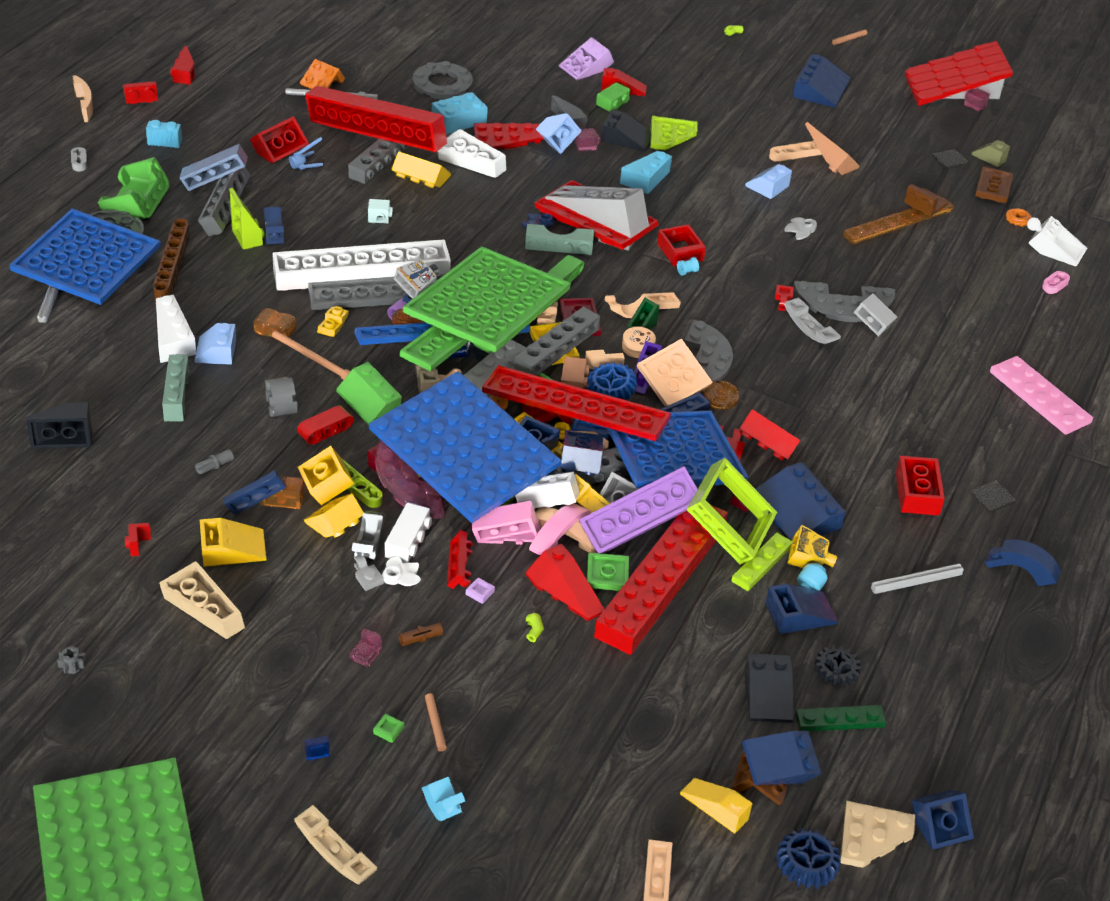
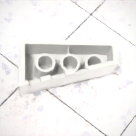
M461 129L447 137V144L438 151L440 160L494 178L506 171L505 154Z
M174 295L156 298L160 363L167 362L169 354L196 355L195 337Z

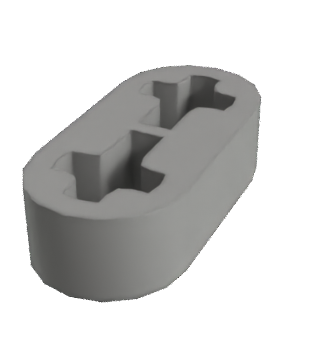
M76 147L71 150L73 170L84 171L87 169L86 150L82 147Z

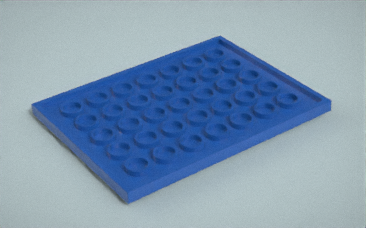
M459 371L369 423V429L471 523H474L560 467L562 462L560 458Z

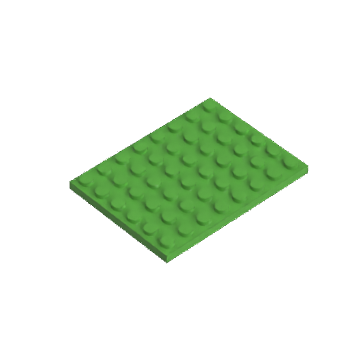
M481 246L404 305L403 312L496 353L570 289L571 283Z
M176 758L33 786L47 901H203Z

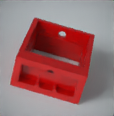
M689 224L659 230L657 244L673 266H677L678 261H687L692 257H695L698 262L704 261L706 247ZM685 241L688 246L675 249L671 243Z

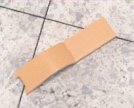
M674 292L642 294L637 301L629 305L618 304L614 295L605 296L604 299L610 305L611 310L625 318L633 317L644 297L658 304L659 309L679 308L681 304Z

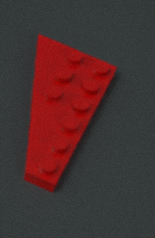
M474 123L475 138L494 149L526 146L528 142L537 144L544 140L536 130L540 124Z

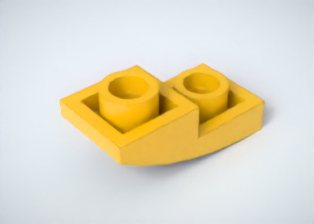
M338 306L331 307L325 313V320L318 326L317 333L335 337L343 326L349 311Z

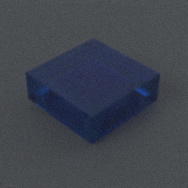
M328 736L305 740L307 760L329 756Z

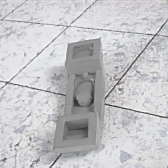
M800 298L785 302L784 305L792 320L811 339L824 344L840 339L841 336L832 327L824 328L808 313L809 306Z

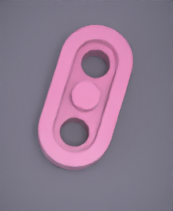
M1062 271L1054 272L1044 280L1042 288L1046 293H1057L1068 285L1070 276Z

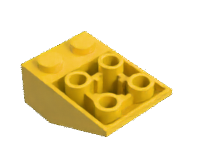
M223 518L200 520L203 566L266 561L263 529Z

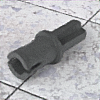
M230 449L216 455L212 454L208 459L195 465L196 472L203 474L214 468L219 469L221 465L233 461L234 456Z

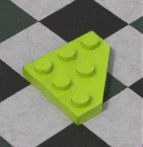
M652 116L650 148L667 150L697 135V122Z

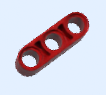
M336 406L304 420L297 427V432L308 444L314 445L350 428L354 423V418L342 406Z

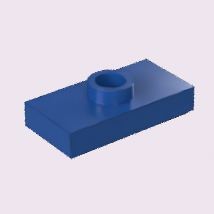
M575 419L571 430L596 432L599 435H603L606 440H609L610 437L607 427Z

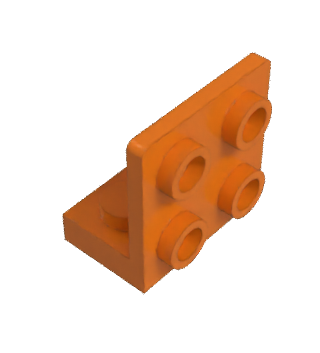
M315 59L300 81V84L309 89H313L316 86L329 88L332 82L338 81L343 83L345 77L338 68Z

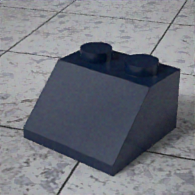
M948 790L912 800L916 823L931 849L974 839L966 793Z

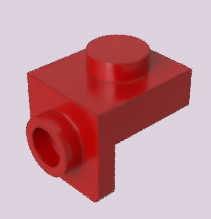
M149 523L128 524L129 536H125V547L130 548L131 556H139V541L151 540Z

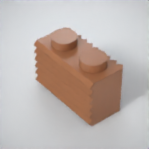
M565 356L561 383L579 388H587L590 367L586 365L587 359Z

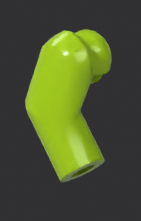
M729 25L725 28V34L731 36L734 33H743V26Z

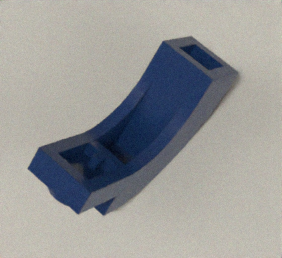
M281 207L264 208L266 244H284Z
M1005 540L1002 547L990 549L985 560L988 568L1003 565L1020 566L1033 576L1037 586L1057 583L1061 572L1056 560L1046 550L1023 540Z

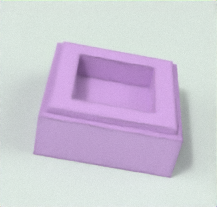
M477 578L466 589V595L482 604L495 592L493 585L480 578Z

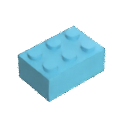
M473 92L432 103V112L442 114L444 117L446 134L456 132L459 129L464 130L474 127V123H487L488 107Z

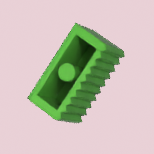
M616 82L597 94L596 105L609 112L618 109L619 106L629 101L630 89Z

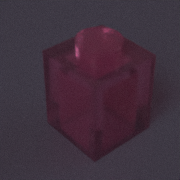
M979 88L968 90L965 94L964 105L979 112L987 107L990 94Z
M594 128L581 129V132L575 138L578 151L597 150V144L600 143L599 134L596 133Z

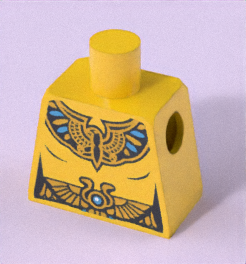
M801 525L793 536L787 563L800 568L813 563L820 564L821 566L826 564L833 567L837 556L828 552L829 541L826 538Z

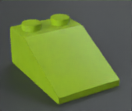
M230 188L231 220L234 235L243 249L263 245L264 231L259 227L258 220L254 219L235 190Z

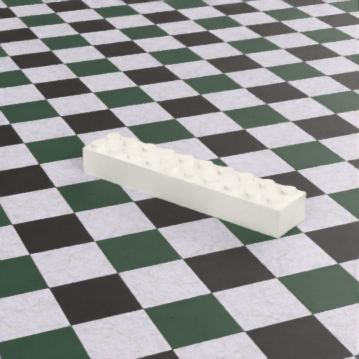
M445 240L274 252L273 270L277 290L308 288L309 282L394 277L397 267L417 260H422L427 266L435 264L439 269L438 274H446L450 271V257Z

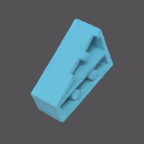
M656 151L622 167L620 184L631 188H642L644 193L649 194L670 172L672 156Z

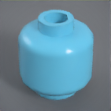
M817 563L805 565L797 577L798 584L801 587L817 591L822 589L828 579L825 568Z

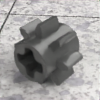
M67 647L62 652H59L58 668H63L64 673L76 674L81 668H85V653H80L79 647Z

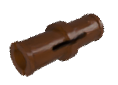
M440 622L424 627L420 625L414 630L399 633V642L402 647L419 641L423 643L426 639L443 635V628Z

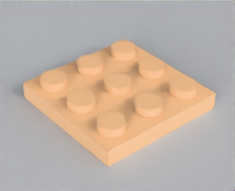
M682 339L637 364V368L665 407L694 395L713 383Z

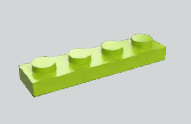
M776 533L757 551L753 559L747 561L732 576V582L749 591L791 549L792 541Z

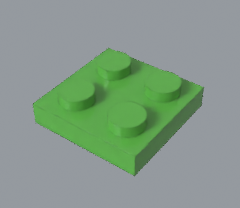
M589 553L587 581L591 588L620 591L628 580L629 556Z

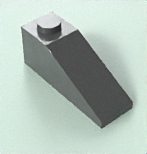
M553 95L551 110L554 114L561 115L567 113L581 131L585 130L588 122L586 114L580 108Z

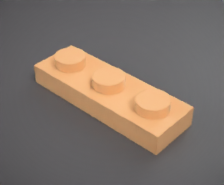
M649 840L643 901H668L672 854L671 842Z

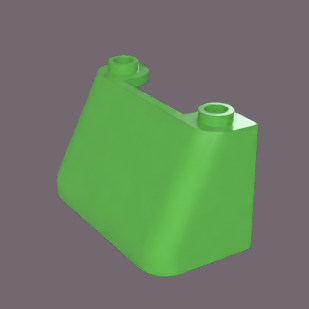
M155 157L124 165L118 174V179L123 187L115 197H101L98 204L101 210H119L129 212V215L134 218H150L167 192L169 180Z

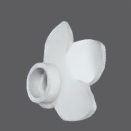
M399 556L389 559L382 573L384 582L390 585L399 583L404 586H411L421 581V578L416 575L419 563H402Z

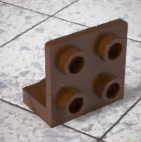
M744 752L741 754L731 789L740 793L754 786L780 805L784 801L788 784L754 785Z

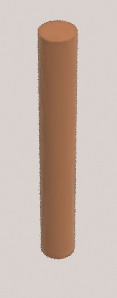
M864 29L834 39L832 43L837 45L867 35V30Z
M429 693L425 695V700L438 751H444L447 747L434 696Z

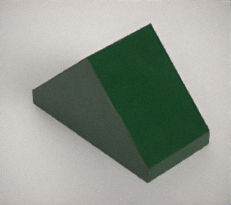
M644 297L628 323L627 328L644 327L650 330L655 327L658 320L659 305Z

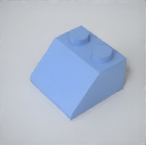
M567 113L547 117L536 129L545 141L560 154L581 132V129Z
M778 164L764 170L748 181L745 186L772 199L789 187L792 170Z
M216 323L199 337L195 363L232 364L236 346L235 324Z

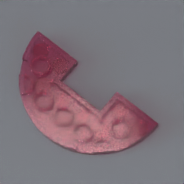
M381 440L376 451L375 464L377 474L384 488H388L394 495L393 498L405 507L407 503L429 508L431 518L442 519L444 510L441 495L426 481H419L418 473Z

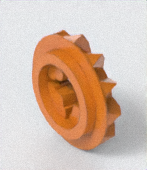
M1019 208L1010 209L1006 213V220L1010 224H1015V226H1027L1028 220L1032 218L1030 213Z

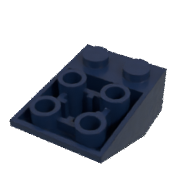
M792 584L769 587L765 604L780 634L838 624V620L822 591Z

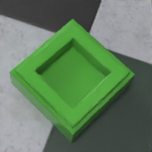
M385 714L374 727L373 734L393 743L404 729V722Z

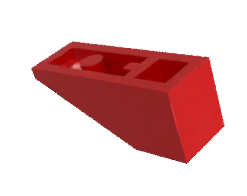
M614 68L603 69L601 91L617 82L627 87V89L629 88L630 95L646 96V85L620 70Z

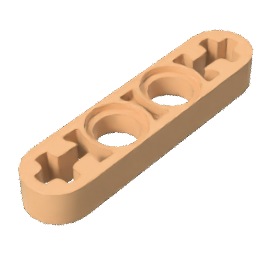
M815 141L773 147L770 149L769 158L773 161H784L821 155L822 153Z

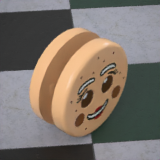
M644 327L629 328L623 334L622 349L628 356L639 358L645 341L655 344V334Z

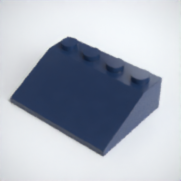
M811 54L795 82L793 97L836 108L851 77L825 57Z
M803 462L784 468L755 488L777 511L773 523L791 541L801 525L820 536L842 528L845 516L844 509Z

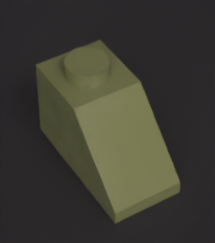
M995 140L980 146L972 152V155L999 167L1006 162L1010 146L1003 141Z

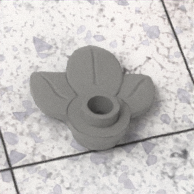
M793 218L791 223L785 227V232H795L796 240H801L816 230L817 222L813 219Z

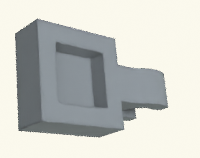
M358 555L354 557L357 562L354 564L357 570L355 577L365 591L384 584V578L374 564L368 566L364 556Z

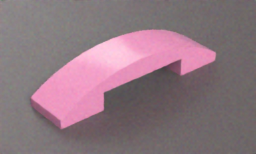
M575 503L564 506L544 524L534 538L529 550L541 555L545 550L557 546L558 540L579 519L591 514V510Z

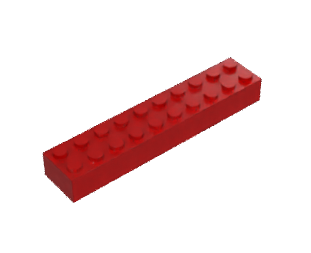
M320 86L314 87L305 94L310 121L313 123L433 152L439 151L447 144L442 114Z
M711 505L727 521L728 512ZM688 511L676 517L598 617L594 638L632 655L716 542V539Z

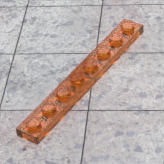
M948 201L945 207L932 216L926 215L916 208H910L844 230L843 236L852 244H856L951 212L954 205Z

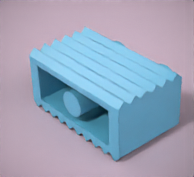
M159 120L149 121L146 127L148 145L179 148L182 142L181 124H176L175 122L164 123Z

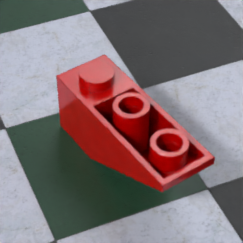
M187 46L180 51L178 59L175 60L174 66L171 67L170 75L173 76L174 83L191 85L195 78L194 62Z

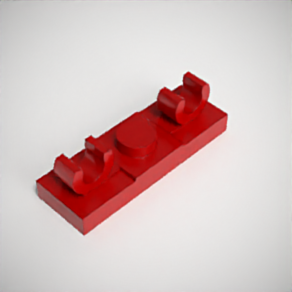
M462 530L450 541L447 586L452 589L458 584L467 587L471 583L468 580L471 572L465 570V565L472 553V550L469 548L473 543L467 540V532Z

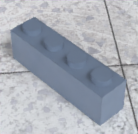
M237 144L182 168L180 180L186 189L190 191L244 168L248 156L241 145Z

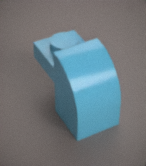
M449 777L421 787L431 811L439 821L462 812L459 804L465 802L462 792L455 794Z

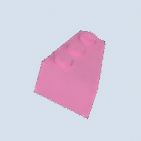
M526 501L495 508L472 523V530L478 543L503 544V541H516V544H522V542H533L541 530V526L532 502Z

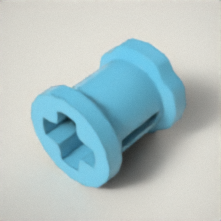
M692 257L687 261H678L677 270L680 275H686V273L691 271L697 272L699 270L698 260Z

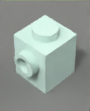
M370 199L368 222L388 224L389 217H392L393 214L390 200Z

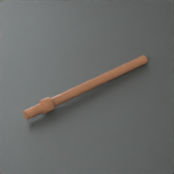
M276 330L272 333V337L338 374L343 380L351 372L348 369L340 368Z

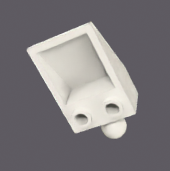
M1051 216L1041 225L1040 220L1034 217L1030 218L1027 222L1030 230H1036L1029 244L1040 254L1073 266L1078 265L1087 248L1066 230L1058 220Z

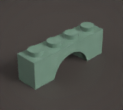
M527 224L525 249L592 255L594 230L577 228L573 233L559 235L551 233L544 225Z
M169 354L162 403L164 421H184L185 385L188 384L190 372L188 355Z

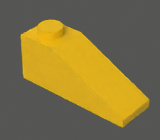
M694 778L680 792L683 797L733 833H736L749 820L752 803L732 789Z

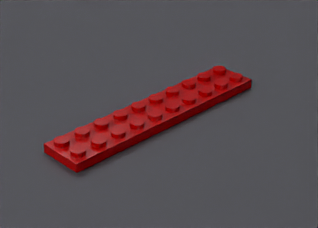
M500 365L497 366L482 385V392L653 441L658 439L671 419L670 412Z

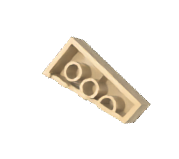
M196 561L159 582L164 599L222 637L228 639L245 628L241 612Z

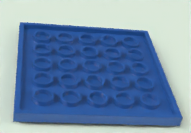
M72 208L9 266L13 272L102 305L161 247V243L157 239Z
M712 411L670 412L671 419L656 441L608 428L636 488H642L682 467L686 468L694 484L700 486L711 465L724 457L748 481L747 473ZM719 478L714 483V485L724 484Z

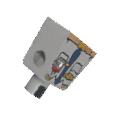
M417 260L397 267L394 280L414 299L436 281V274L439 273V269L435 264L427 266L422 260Z

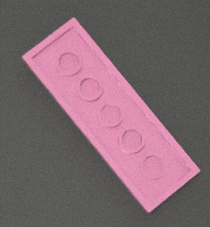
M1018 356L991 367L990 372L1065 435L1092 422L1093 417Z

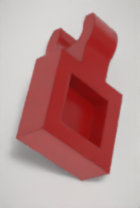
M777 285L775 300H780L778 310H786L784 304L792 300L794 287Z

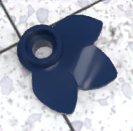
M528 213L527 216L530 220L521 222L526 228L527 224L544 225L545 228H548L554 224V219L550 214Z

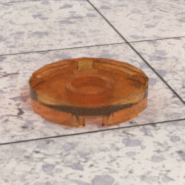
M713 381L709 387L703 389V396L711 402L710 406L713 408L730 409L736 406L739 401L738 389L731 383L725 381L715 383Z

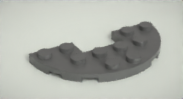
M794 281L793 284L797 298L802 299L811 311L815 313L819 311L826 314V318L844 322H863L854 311L872 293L888 308L892 306L895 297V289L861 286V296L829 294L827 283Z
M693 320L684 343L688 347L699 349L696 360L713 383L716 381L720 382L727 376L732 366L733 351L731 345L712 326L705 324L703 321Z

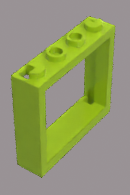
M725 457L711 465L686 509L740 565L755 557L777 514V511ZM717 478L758 518L747 541L705 500Z

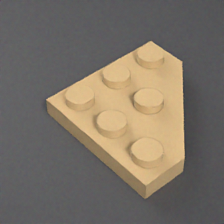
M847 801L844 813L840 863L863 868L870 864L871 860L891 852L902 842H908L914 835L915 815Z

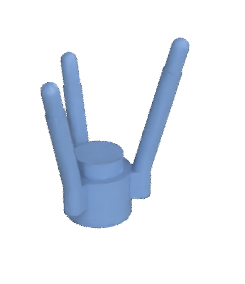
M322 137L289 157V163L293 169L299 168V170H302L304 168L323 166V163L304 165L306 163L305 157L314 154V151L302 154L320 142Z

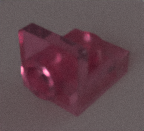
M364 628L361 631V640L349 653V659L368 667L382 651V637L376 632Z

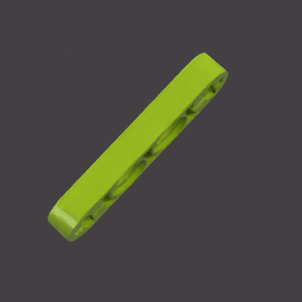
M343 460L349 474L353 476L354 485L349 487L348 490L367 506L372 508L379 507L383 500L381 490ZM362 485V486H365L366 488H364V489H357L356 487Z

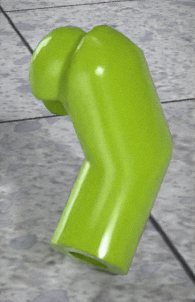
M532 613L526 617V622L529 621L528 625L532 626V629L527 634V639L535 642L544 630L540 615Z

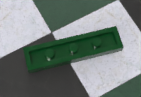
M881 705L796 709L795 713L799 731L884 728L886 725Z

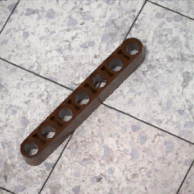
M176 219L172 224L153 284L155 302L156 298L173 294L190 238L189 223L186 219Z

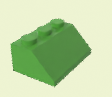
M369 362L352 369L336 390L368 425L401 405L402 396Z

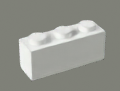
M574 472L544 476L515 495L517 503L531 501L534 509L538 507L550 508L555 505H571L575 503L580 492Z
M411 503L405 505L385 542L386 558L391 559L399 556L402 562L408 563L411 557L416 555L418 543H422L425 530L431 526L432 518L430 517L429 508Z

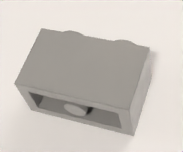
M873 293L854 311L877 336H880L898 318Z

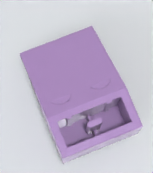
M591 37L565 59L559 67L576 80L603 72V69L608 68L614 63L610 51Z

